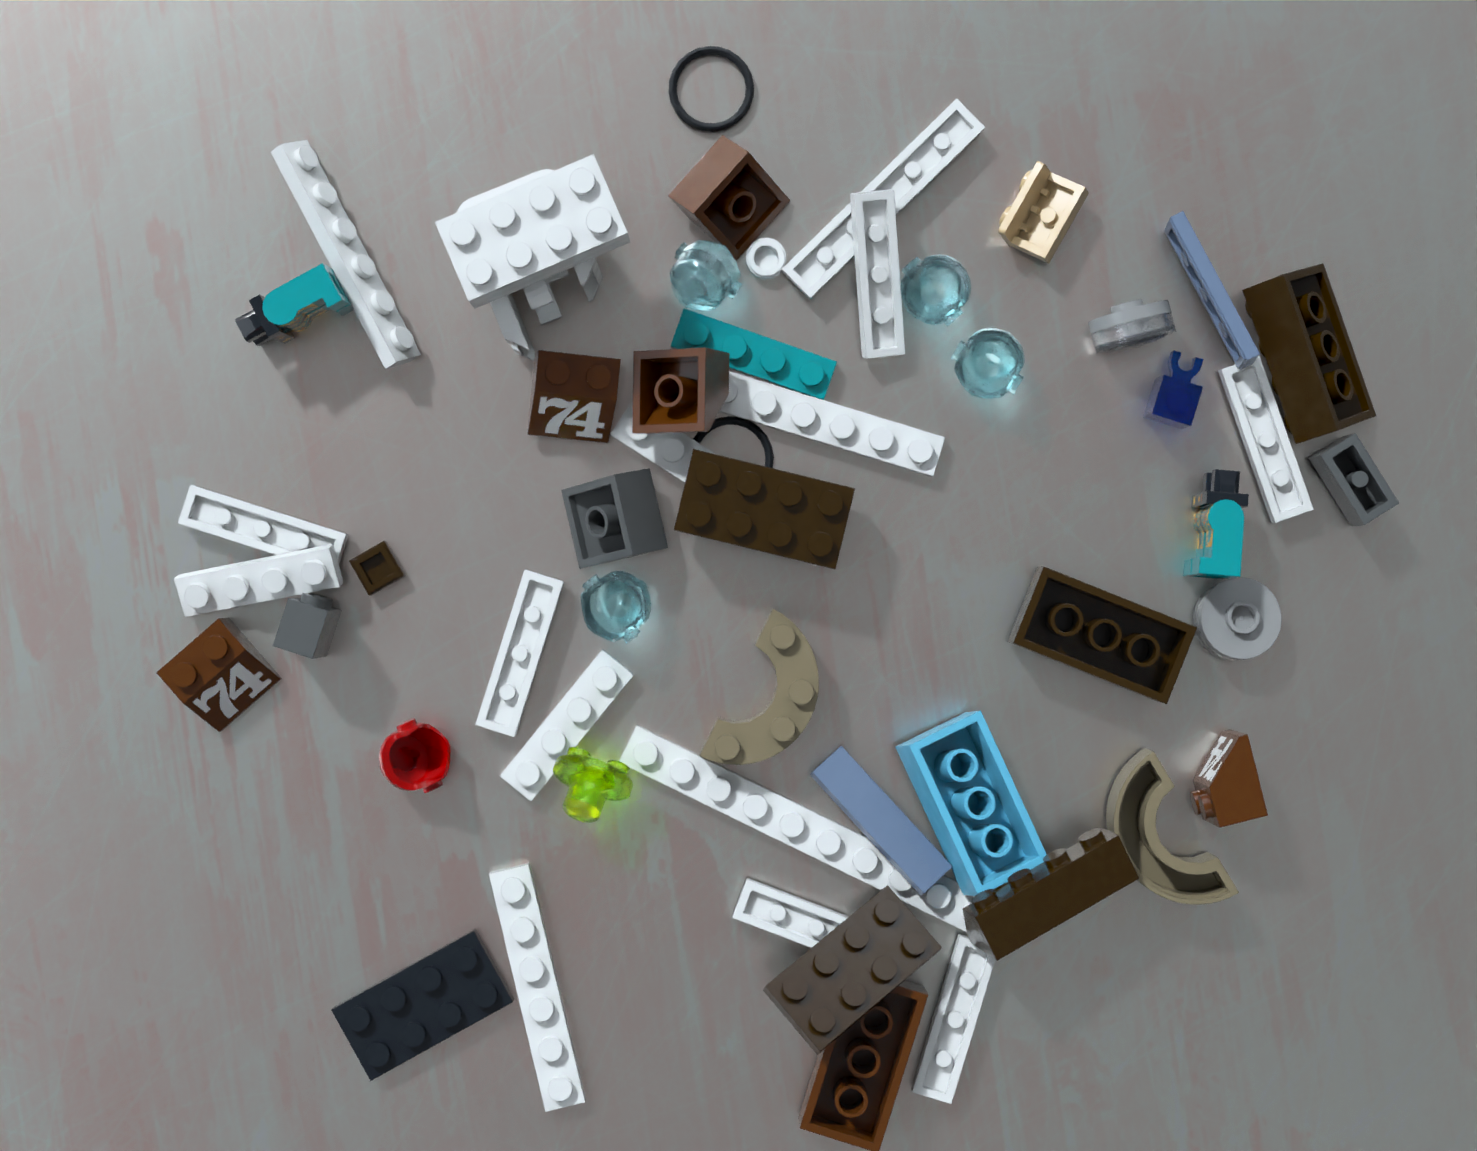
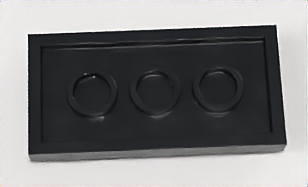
M475 928L336 1005L331 1011L367 1076L372 1081L511 1004L514 1001V997Z

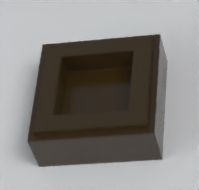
M383 541L349 560L369 596L406 576L387 541Z

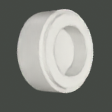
M772 238L757 239L749 246L746 253L747 268L754 276L760 279H771L778 276L786 264L784 247Z

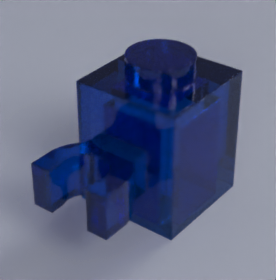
M1173 350L1168 360L1170 376L1162 375L1154 380L1143 418L1184 429L1192 425L1202 393V386L1190 382L1200 371L1204 359L1193 358L1191 368L1188 371H1184L1178 365L1181 352Z

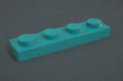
M685 308L682 311L670 346L672 349L706 347L729 353V369L822 400L825 398L837 361Z

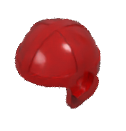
M415 718L404 721L403 724L396 726L397 731L387 736L380 748L379 762L383 776L391 785L405 791L422 788L425 794L443 785L441 780L447 775L450 765L451 750L448 740L436 728L426 723H417Z

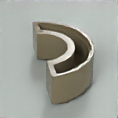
M772 609L755 642V646L768 655L775 667L777 684L773 699L762 712L750 719L733 721L718 717L700 752V757L728 765L752 764L766 760L790 746L804 731L812 717L819 691V674L814 653L800 629L790 619L775 609Z
M1147 748L1139 751L1125 764L1117 775L1111 787L1106 807L1107 830L1119 835L1139 876L1137 881L1155 894L1183 904H1211L1238 894L1239 891L1221 861L1215 855L1205 852L1194 857L1175 856L1161 844L1156 830V812L1163 797L1175 786L1154 751Z

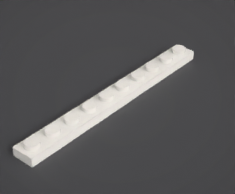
M636 725L619 763L879 890L888 885L900 900L967 932L962 909L972 904L974 896L963 895L956 880L943 875L920 896L866 836Z

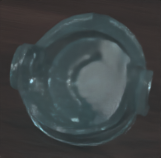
M696 240L690 245L683 242L675 252L676 256L674 258L677 261L669 273L670 283L675 297L685 308L701 311L716 309L724 302L727 296L733 300L743 284L739 282L741 277L739 267L725 245L712 241Z
M936 254L928 256L922 261L916 257L901 270L904 274L901 280L903 304L907 312L914 318L933 325L944 322L948 327L964 313L961 308L969 300L971 280L961 262L948 255Z
M998 328L978 330L969 338L967 343L960 341L951 359L956 361L954 369L960 383L972 396L992 399L1003 397L1008 392L1014 395L1024 378L1019 374L1025 363L1023 348L1013 334L1006 330Z
M613 571L601 579L596 574L582 585L585 591L582 592L580 597L585 624L590 631L613 642L623 639L626 644L638 636L637 634L641 632L638 628L647 622L651 612L649 587L643 580L628 572Z

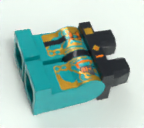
M322 263L272 290L266 297L259 294L250 299L249 302L253 310L236 318L235 322L246 342L250 343L253 341L255 345L261 346L274 339L285 344L295 338L292 332L306 330L311 325L313 319L319 315L333 310L343 316L354 309L333 269Z
M1215 469L1212 470V473H1204L1203 491L1192 496L1191 508H1199L1193 517V527L1198 534L1196 558L1184 560L1183 576L1212 579H1229L1241 576L1244 512L1242 508L1248 507L1249 494L1238 493L1240 471Z

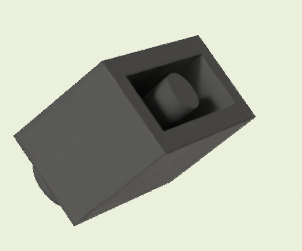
M1356 433L1342 436L1309 457V460L1351 526L1366 525L1399 504V501Z
M302 593L301 598H288L273 646L311 659L326 657L342 610L331 607L333 599L314 593Z

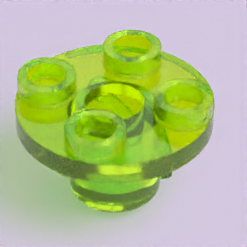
M569 747L566 755L559 756L553 766V773L556 778L569 787L562 808L569 817L580 822H596L600 818L606 800H625L630 797L633 789V782L629 777L630 768L626 764L615 760H609L606 763L592 758L588 751L578 747Z

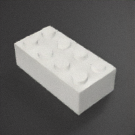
M594 154L435 222L467 299L474 309L630 243L628 232Z

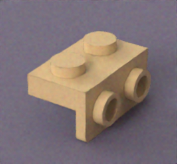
M1037 161L1032 171H1028L1023 176L1019 186V193L1012 206H1008L1002 213L998 233L1009 246L1049 264L1089 192L1086 187L1050 172L1046 164Z

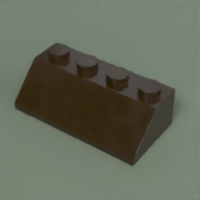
M1323 263L1282 274L1242 290L1246 300V312L1253 320L1259 337V349L1267 360L1272 375V386L1280 398L1285 412V424L1288 431L1293 435L1295 444L1341 430L1376 416Z
M1104 828L1091 829L1083 833L1078 838L1079 842L1067 849H1056L1048 853L1043 858L1044 862L1033 869H1022L1008 877V883L998 889H988L975 895L972 898V904L962 909L967 936L970 942L998 961L1138 880L1139 876L1119 835Z

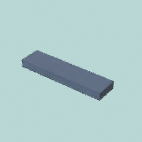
M1184 211L1171 216L1164 232L1235 365L1240 370L1252 365L1260 353Z
M842 746L810 774L920 896L953 867Z

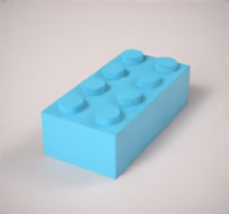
M981 710L965 712L895 746L946 859L953 866L951 868L963 895L975 896L982 891L995 889L1007 883L1008 877L1022 869L1031 870L1044 862L1043 858L1047 855Z

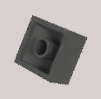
M650 468L614 474L561 490L579 569L668 548Z

